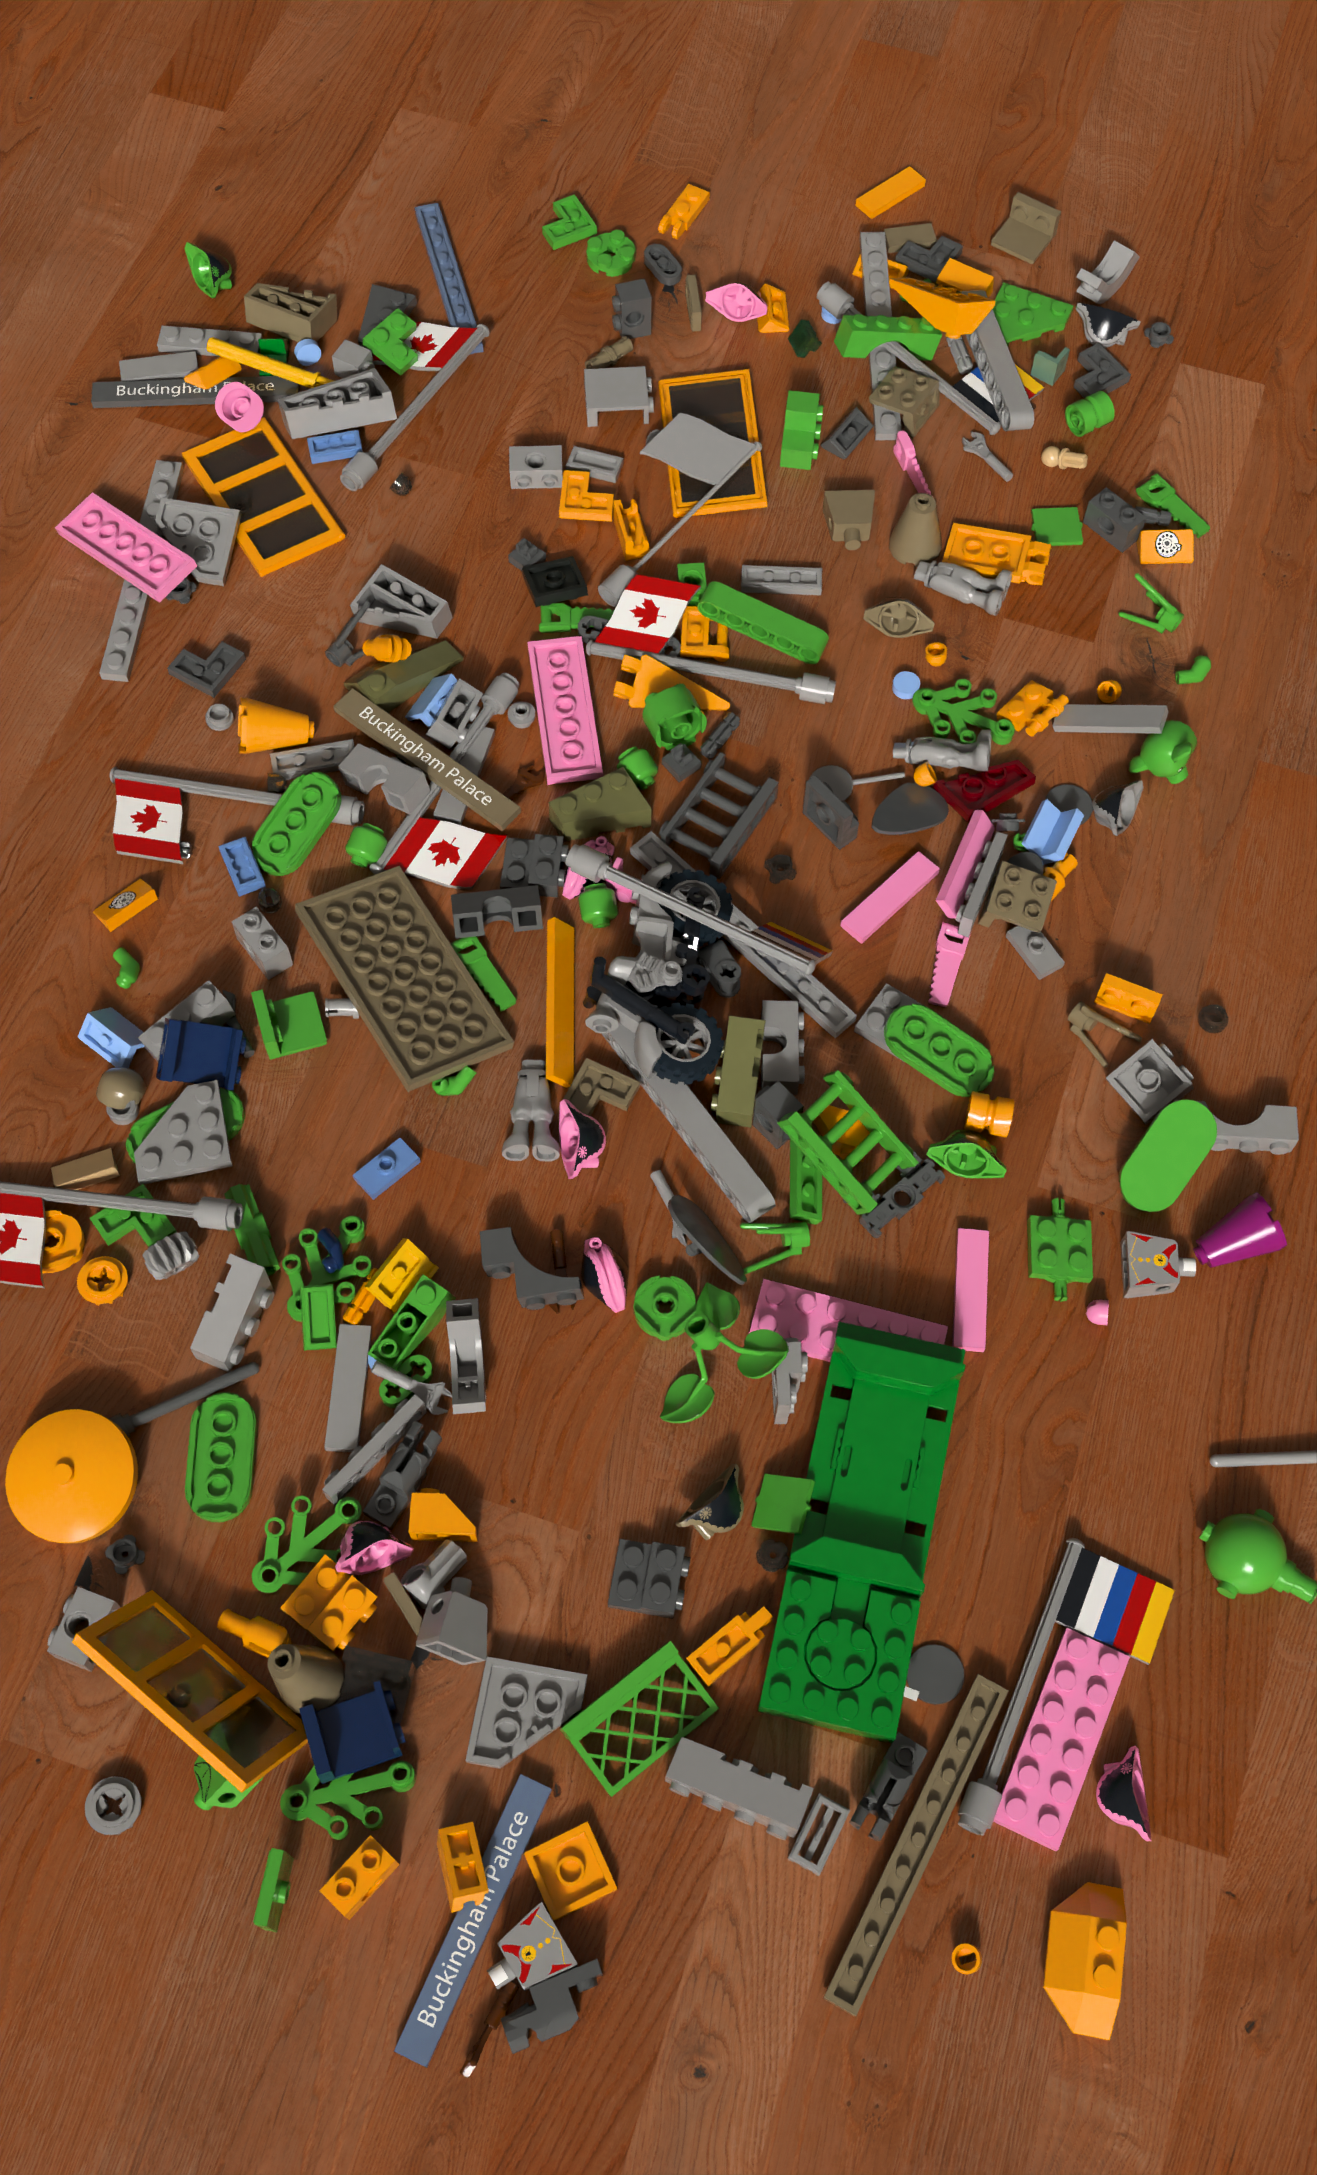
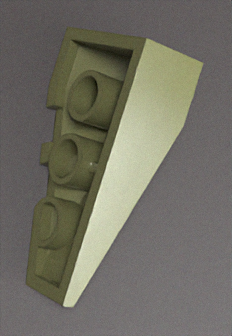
M445 640L411 652L406 660H399L395 663L380 662L366 667L345 681L344 686L349 691L353 688L389 713L428 686L433 678L442 676L462 662L463 656Z

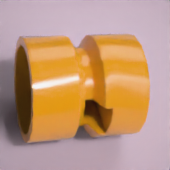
M972 1091L964 1129L980 1133L984 1129H988L990 1135L1007 1138L1015 1100L999 1096L991 1100L989 1094Z

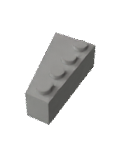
M375 368L278 399L284 426L292 439L397 419L392 393Z
M681 1737L665 1776V1782L671 1784L669 1787L671 1791L684 1797H688L690 1793L703 1798L701 1802L703 1805L716 1811H721L722 1807L735 1812L734 1818L747 1825L753 1826L755 1821L768 1827L766 1832L776 1838L786 1840L787 1836L795 1837L814 1788L802 1784L800 1790L794 1789L784 1776L774 1772L761 1776L758 1774L759 1769L751 1763L738 1759H733L732 1763L725 1760L727 1756L724 1753Z

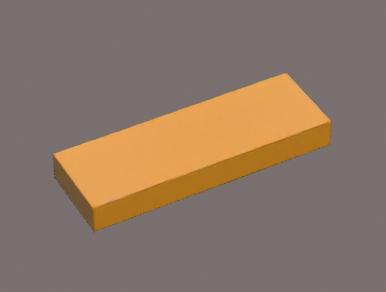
M909 166L857 198L855 206L870 219H873L925 187L926 179Z

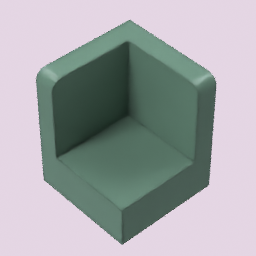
M1065 347L1057 358L1046 352L1037 351L1030 375L1053 386L1065 371L1070 349Z

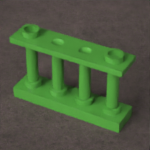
M836 1070L827 1073L823 1077L830 1087L803 1114L797 1111L785 1114L777 1124L857 1215L870 1213L878 1205L872 1198V1192L898 1165L901 1169L915 1167L919 1162L913 1156L914 1153L911 1147L896 1137L855 1090L850 1077ZM839 1096L850 1111L823 1137L818 1136L811 1128V1123ZM859 1119L870 1134L844 1160H839L832 1152V1145ZM879 1142L890 1157L864 1183H859L852 1175V1168Z

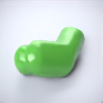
M121 947L113 954V958L121 965L120 975L117 976L116 983L120 987L128 989L132 983L137 981L140 965L125 948Z

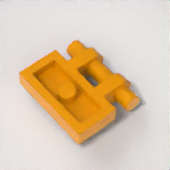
M1031 680L997 712V721L1001 719L1009 720L1018 732L1025 726H1028L1025 729L1026 733L1032 737L1037 732H1042L1049 725L1048 722L1053 717H1058L1064 711V706L1069 702V699L1064 694L1054 699L1052 690Z

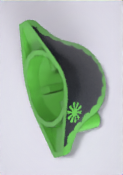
M186 242L184 248L193 278L200 290L209 297L215 298L218 290L231 289L232 282L229 278L232 268L230 263L222 255L212 250Z
M956 1130L952 1132L945 1140L931 1144L926 1154L950 1173L964 1178H1004L1007 1171L1006 1166L996 1156V1147L991 1145L980 1134L969 1130Z

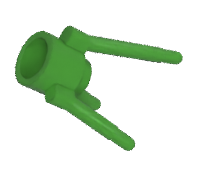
M1136 573L1134 577L1148 590L1146 596L1161 608L1155 617L1158 623L1125 612H1119V616L1153 628L1161 634L1165 630L1172 633L1181 623L1184 614L1171 605L1139 573Z
M806 1222L740 1224L741 1229L756 1230L758 1234H781L783 1246H789V1249L744 1268L745 1274L787 1257L801 1255L802 1247L810 1246V1233Z

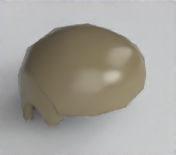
M115 1067L102 1074L96 1096L101 1103L108 1107L124 1109L130 1101L134 1100L135 1104H139L147 1088L143 1077L133 1069Z

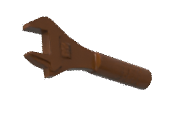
M533 764L523 769L519 767L515 782L503 795L512 801L521 792L543 784L545 771L542 770L538 776L529 773L533 769Z
M553 1230L550 1234L555 1276L568 1277L563 1231ZM557 1303L549 1304L556 1314H559ZM576 1303L571 1305L572 1310H574Z
M510 1981L502 1988L484 2021V2024L487 2026L477 2043L473 2046L472 2051L468 2054L459 2072L466 2078L470 2076L476 2067L492 2029L497 2030L501 2018L504 2017L519 1989L513 1982Z

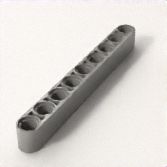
M620 1023L616 1030L602 1034L744 1220L751 1223L773 1209L776 1203L768 1188L686 1084L684 1085V1082L674 1084L670 1083V1079L664 1078L663 1080L656 1076L657 1072L652 1078L648 1079L638 1066L635 1058V1033Z

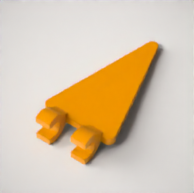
M628 655L623 656L621 670L637 674L633 687L616 681L613 696L629 699L628 705L631 708H644L646 705L645 699L649 694L659 693L677 684H684L692 692L702 710L727 711L730 708V703L648 655H642L641 660Z

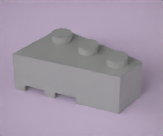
M231 1253L226 1263L231 1265L224 1284L218 1282L214 1290L220 1294L212 1310L205 1311L190 1347L196 1359L227 1372L232 1370L234 1364L238 1365L241 1362L245 1353L244 1345L249 1336L253 1337L257 1332L260 1324L259 1317L263 1309L270 1307L275 1294L264 1267Z

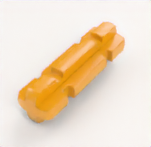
M377 1268L371 1269L366 1277L368 1279L367 1282H363L352 1300V1307H348L344 1313L343 1319L347 1324L360 1325L364 1318L363 1313H367L376 1297L365 1288V1285L376 1273Z

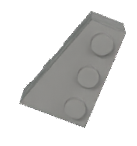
M382 564L350 604L355 616L366 601L370 602V606L359 620L360 623L436 639L453 618L446 600Z

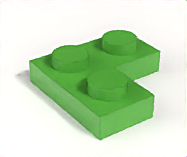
M575 194L553 202V211L560 220L542 226V234L553 250L597 234V225Z
M397 308L363 338V345L401 376L418 361V354L403 343L405 339L416 331V323Z
M144 1184L125 1195L154 1199ZM104 1208L90 1217L91 1222L108 1246L134 1229L137 1230L148 1248L166 1236L177 1233L164 1214Z

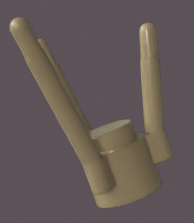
M1082 1001L1074 1007L1068 1016V1021L1073 1024L1070 1031L1081 1039L1104 1068L1108 1066V1063L1084 1034L1083 1030L1090 1032L1099 1021L1138 1042L1142 1041L1141 1036L1098 1014Z

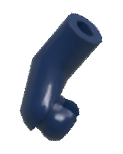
M323 1228L318 1233V1239L327 1249L330 1256L323 1258L322 1264L327 1273L331 1274L337 1269L340 1271L344 1266L342 1244L330 1228Z

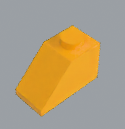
M829 1105L813 1122L821 1135L824 1136L849 1110ZM858 1119L832 1145V1152L845 1159L870 1132Z
M424 1488L420 1490V1493L411 1494L409 1535L411 1540L445 1541L448 1539L459 1542H478L476 1527L445 1493H440L439 1490L433 1488Z

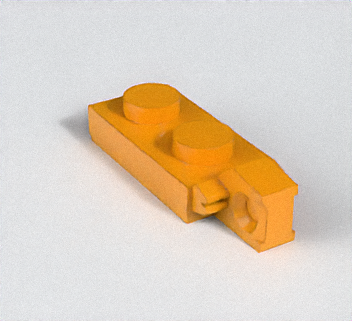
M764 1606L751 1617L746 1612L740 1616H735L686 1658V1661L709 1687L760 1643V1640L765 1637L761 1630L772 1621L773 1616Z

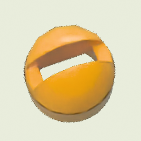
M939 642L927 645L925 648V658L930 665L937 667L945 663L947 659L946 645Z
M1115 680L1102 682L1097 689L1099 699L1104 703L1116 701L1122 694L1121 684Z
M929 762L919 765L914 771V781L919 786L925 787L937 782L936 774Z
M960 1944L952 1952V1964L962 1974H973L981 1967V1952L973 1944ZM975 1953V1961L961 1965L960 1957Z

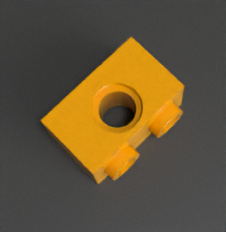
M370 1835L319 1891L344 1917L350 1920L400 1864Z

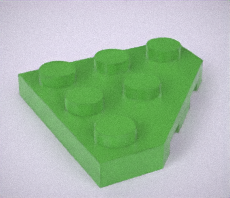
M1003 282L995 298L993 312L1006 344L1009 346V343L1021 339L1024 342L1041 337L1043 332L1053 330L1055 333L1064 330L1074 305Z

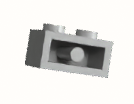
M459 678L447 694L425 735L448 749L456 741L461 743L469 730L465 727L467 722H472L480 710L477 704L483 693Z

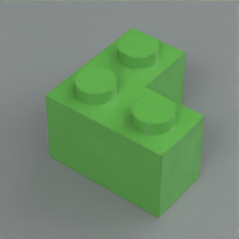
M788 391L780 467L811 470L812 459L817 460L819 444L814 443V440H820L822 424L817 423V421L822 422L824 405H819L820 394Z

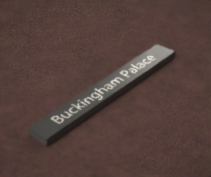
M278 376L231 377L210 389H202L185 382L184 379L93 382L91 403L93 408L215 404L218 392L231 382H240L258 394L263 402H278V399L299 393L300 384Z

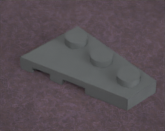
M372 284L358 337L359 345L366 348L363 345V338L397 308L409 316L417 304L416 296Z

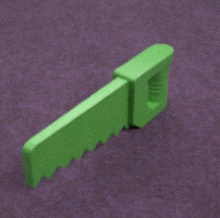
M1152 475L1149 481L1136 488L1137 495L1150 507L1161 508L1162 511L1170 512L1174 521H1178L1180 526L1184 525L1185 529L1193 530V534H1196L1197 538L1209 532L1210 526L1175 494L1176 490L1160 475ZM1156 488L1160 490L1158 493H1151Z
M564 603L540 606L541 623L539 624V631L541 633L571 632V629H578V623L583 617L595 616L610 620L614 610L612 611L610 608L606 610L599 608L596 610L594 607L590 609L575 607L572 609L571 606H567ZM551 614L559 616L561 622H552Z
M476 936L460 938L450 943L470 975L474 977V981L479 983V988L484 989V994L489 995V999L495 1001V1006L500 1007V1012L516 1004V998L489 960L486 950ZM471 945L475 948V950L467 954L458 953Z

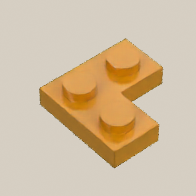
M564 470L559 518L612 522L614 494L589 492L590 472Z

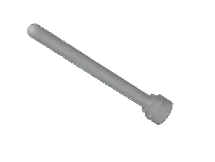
M1317 1450L1214 1454L1210 1457L1209 1462L1213 1467L1317 1463Z

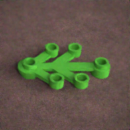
M959 679L956 681L955 686L940 691H935L931 688H921L914 693L912 702L916 711L928 716L933 726V735L937 738H947L951 728L948 721L941 719L939 714L941 712L948 715L959 737L958 742L961 744L976 742V734L967 729L965 722L985 730H991L992 740L999 745H1006L1013 739L1015 729L1009 720L1001 719L996 722L971 712L982 707L991 708L995 705L997 693L992 689H984L979 697L955 704L945 701L955 697H968L972 687L969 680ZM959 687H965L966 690H961ZM984 697H990L992 700H987ZM938 728H944L946 731H940ZM963 738H969L972 741H965Z
M348 1216L340 1223L339 1229L341 1234L338 1239L341 1241L343 1254L350 1243H357L365 1236L364 1222L357 1216ZM351 1223L357 1224V1228L352 1231L347 1230L346 1227ZM306 1228L299 1234V1241L306 1251L312 1274V1280L308 1286L327 1285L355 1276L366 1277L371 1269H373L371 1260L367 1256H358L354 1259L353 1264L343 1266L340 1271L337 1269L334 1273H327L321 1262L317 1247L319 1239L316 1231ZM308 1235L314 1236V1240L310 1243L303 1241ZM289 1254L282 1261L283 1269L289 1275L293 1295L287 1302V1310L291 1318L302 1322L301 1309L297 1308V1305L301 1302L300 1287L304 1286L300 1274L303 1266L297 1255ZM296 1261L298 1264L295 1268H287L289 1262ZM360 1263L368 1264L365 1270L357 1269ZM342 1282L337 1286L336 1291H333L334 1304L352 1302L356 1295V1290L352 1283ZM344 1289L352 1290V1293L347 1297L341 1295Z
M301 1495L294 1498L291 1503V1509L294 1514L289 1551L278 1559L279 1536L283 1534L285 1524L278 1517L270 1518L264 1527L267 1534L264 1560L257 1563L252 1571L254 1586L261 1592L272 1593L280 1589L283 1584L299 1585L308 1573L286 1571L297 1561L318 1563L326 1554L337 1564L336 1557L341 1552L340 1548L336 1551L313 1548L341 1524H352L359 1519L362 1512L359 1501L353 1497H345L339 1500L334 1509L335 1513L304 1538L306 1518L312 1504L306 1496ZM298 1500H305L307 1502L308 1508L305 1512H298L295 1509V1503ZM345 1504H351L355 1509L354 1514L350 1517L342 1513V1507ZM272 1521H277L281 1525V1531L278 1534H272L268 1530V1525ZM266 1569H271L275 1572V1579L272 1582H265L262 1578V1573Z
M397 1761L386 1772L350 1781L354 1775L352 1773L332 1780L328 1787L315 1790L320 1779L317 1776L315 1766H313L302 1784L292 1785L284 1791L280 1800V1807L288 1819L302 1821L309 1818L325 1828L333 1839L341 1840L349 1833L350 1827L347 1820L340 1815L332 1817L317 1805L332 1802L361 1820L368 1830L375 1831L381 1828L384 1823V1816L381 1810L375 1806L367 1807L351 1796L390 1786L397 1792H407L416 1782V1773L410 1763ZM400 1769L407 1771V1775L403 1780H396L394 1778L396 1771ZM296 1796H302L304 1799L303 1804L300 1807H292V1800ZM371 1813L379 1815V1819L375 1824L367 1823V1817ZM336 1822L344 1823L343 1831L338 1834L333 1833V1825Z

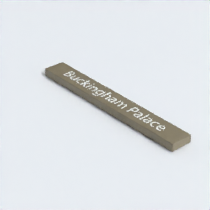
M353 688L333 706L334 711L411 767L421 769L428 779L501 831L521 813V808L516 803Z

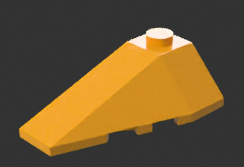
M909 277L890 278L889 284L935 329L946 332L945 336L958 339L963 334H972L995 306V300L974 293H968V295L956 293L957 289L935 287L934 283Z

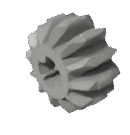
M187 1232L166 1236L154 1245L149 1246L142 1255L149 1273L153 1275L155 1280L167 1279L172 1275H176L193 1265L199 1258L197 1246Z

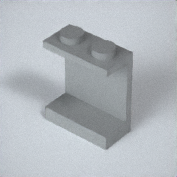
M645 366L584 369L587 427L598 426L597 412L642 410L644 424H649V413H654L653 396L648 397V393H652L651 377H646Z

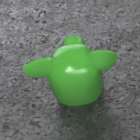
M1167 720L1162 734L1148 733L1141 746L1140 755L1134 756L1129 763L1130 774L1149 770L1155 776L1166 777L1171 784L1183 781L1188 776L1186 764L1197 746L1195 733L1188 725L1180 721Z

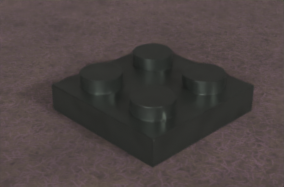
M573 556L522 567L523 579L536 607L548 606L552 603L574 600L588 595L587 585Z

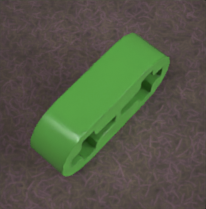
M423 1355L411 1356L396 1369L411 1377L413 1375V1366L416 1365L420 1368L424 1365L425 1374L423 1376L416 1374L412 1378L418 1382L428 1384L433 1377L432 1364ZM386 1379L382 1381L379 1387L380 1398L384 1405L389 1408L395 1409L404 1399L410 1400L415 1395L413 1392L401 1387L399 1389L400 1397L390 1396L388 1398V1388L392 1386L394 1389H397L400 1386Z

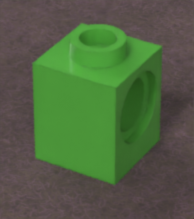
M704 563L677 564V582L701 586V589L694 595L687 606H697L707 588Z

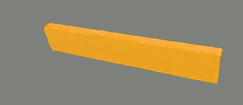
M553 917L547 920L546 1079L568 1088L574 1080V927Z

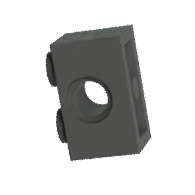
M645 279L615 284V296H612L615 315H612L614 330L619 331L621 338L626 336L627 339L651 335L652 297Z
M1106 487L1088 502L1083 523L1123 553L1138 540L1146 517Z
M777 1081L771 1087L765 1086L756 1095L752 1125L776 1149H779L790 1140V1137L777 1122L785 1114L794 1111L802 1114L804 1106Z

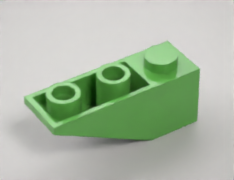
M423 1274L367 1354L396 1370L438 1325L446 1313V1301L455 1300L456 1297Z

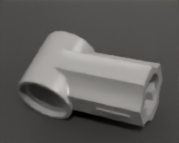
M446 1539L424 1563L411 1567L403 1575L401 1584L419 1607L426 1609L432 1595L445 1592L444 1586L468 1561L467 1555L452 1540Z

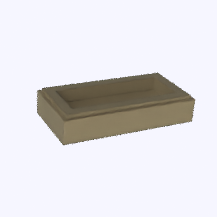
M932 223L886 228L883 231L885 232L888 253L899 252L907 241L925 249L932 248L937 242Z
M687 275L685 280V297L690 328L692 332L701 331L702 311L696 275Z
M393 1572L385 1577L383 1582L418 1637L423 1618Z

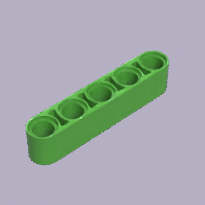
M710 582L697 605L699 612L705 617L808 664L819 662L829 641L828 634L822 629L720 582Z

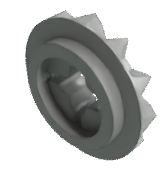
M118 1776L105 1778L90 1790L86 1798V1819L90 1826L101 1834L120 1835L125 1830L132 1828L138 1816L141 1815L142 1797L137 1786L130 1780ZM106 1795L114 1800L123 1798L119 1805L122 1810V1817L113 1812L105 1815L109 1809L105 1798Z

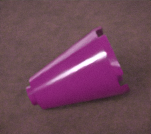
M1256 1192L1246 1197L1196 1239L1197 1247L1193 1248V1251L1201 1265L1207 1264L1212 1268L1280 1251L1287 1246L1286 1237L1279 1221L1273 1220L1269 1213L1272 1209L1259 1193Z

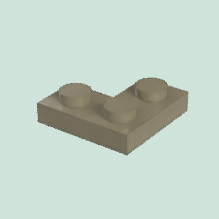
M586 1058L563 1099L569 1100L580 1112L591 1116L599 1100L627 1111L640 1088V1082Z

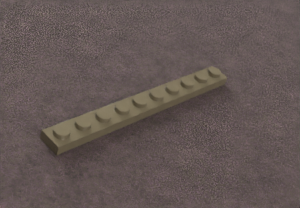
M977 1674L823 1996V1999L854 2017L858 2014L1009 1690Z

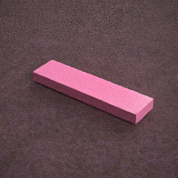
M984 810L974 811L936 898V902L948 918L957 917L959 908L965 900L968 886L974 879L973 876L978 862H981L983 858L982 854L987 841H990L995 830Z
M918 851L841 921L840 926L862 944L938 875L940 868Z
M958 1228L956 1236L952 1347L965 1349V1351L984 1352L986 1346L989 1231Z

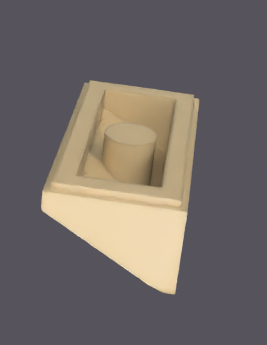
M111 1148L51 1168L55 1188L79 1190L120 1176Z

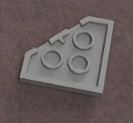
M161 497L155 519L159 530L170 544L195 560L198 566L191 573L197 582L219 586L225 585L241 519L240 510Z
M218 1080L187 1086L136 1149L134 1157L140 1185L233 1166Z
M487 1656L465 1760L466 1763L501 1769L580 1713L587 1683V1674Z

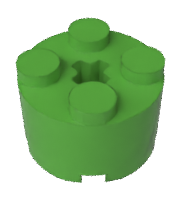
M677 684L659 693H651L646 697L642 718L658 747H666L667 751H671L672 748L680 743L688 747L696 741L694 736L699 731L703 733L706 729V716L692 692L684 684Z

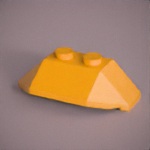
M1087 1882L1050 1911L1043 1988L1067 2023L1070 2031L1074 2034L1110 2040L1121 1998L1127 1928L1122 1888Z

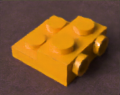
M325 1554L280 1609L327 1649L334 1651L338 1647L343 1650L355 1636V1633L351 1631L353 1626L359 1619L365 1623L377 1609V1606L373 1604L377 1596L353 1575L350 1576L348 1573L337 1572L335 1568L336 1563Z

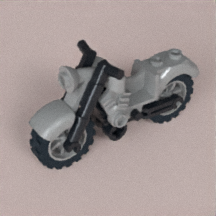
M670 862L661 863L641 876V881L728 922L730 921L733 912V905H731L732 896L726 892L727 887L724 883L716 881L717 878L711 874L710 876L705 875L704 871L701 870L691 872V869L683 870L679 874L678 872L670 874L672 870ZM632 891L631 899L636 900V907H631L629 924L634 925L632 944L640 946V952L636 957L618 956L613 959L607 975L604 974L606 959L603 957H596L594 959L593 970L590 976L592 986L587 988L583 1005L588 1009L596 1005V1009L586 1018V1026L597 1033L605 1034L616 1030L620 1023L635 1033V1058L638 1066L648 1079L652 1078L657 1072L656 1076L663 1080L664 1078L670 1079V1083L674 1084L684 1082L685 1085L692 1084L695 1080L698 1082L702 1081L707 1074L710 1075L718 1064L724 1040H721L723 1033L721 1027H717L716 1019L713 1016L709 1017L706 1010L702 1008L698 1010L710 976L703 966L697 965L696 959L699 947H702L704 943H708V945L714 943L717 937H722L723 933L683 914L680 916V913ZM709 904L713 911L703 907ZM687 995L692 996L693 1000H687ZM700 1039L703 1047L691 1042ZM689 1050L701 1055L692 1059Z

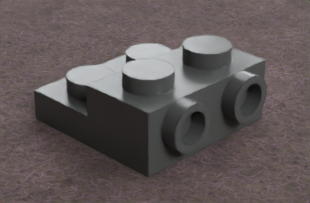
M816 775L807 780L802 813L841 850L857 838L858 819L852 812L851 807L845 801H841L826 782H822Z
M535 834L534 840L507 838L500 889L538 885L539 896L558 897L559 886L564 887L566 870L562 869V862H566L569 853V845H564V836Z
M620 1539L608 1607L674 1619L675 1609L682 1610L685 1590L679 1589L681 1576H688L691 1557L685 1556V1547L659 1542L647 1544Z

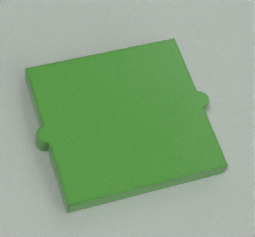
M1077 507L1036 508L1031 510L1033 521L1031 530L1034 531L1036 541L1051 544V546L1083 544L1081 531L1083 523L1080 522Z
M765 1474L760 1494L755 1499L757 1505L751 1526L759 1529L802 1534L807 1511L811 1510L809 1503L815 1481L812 1479Z

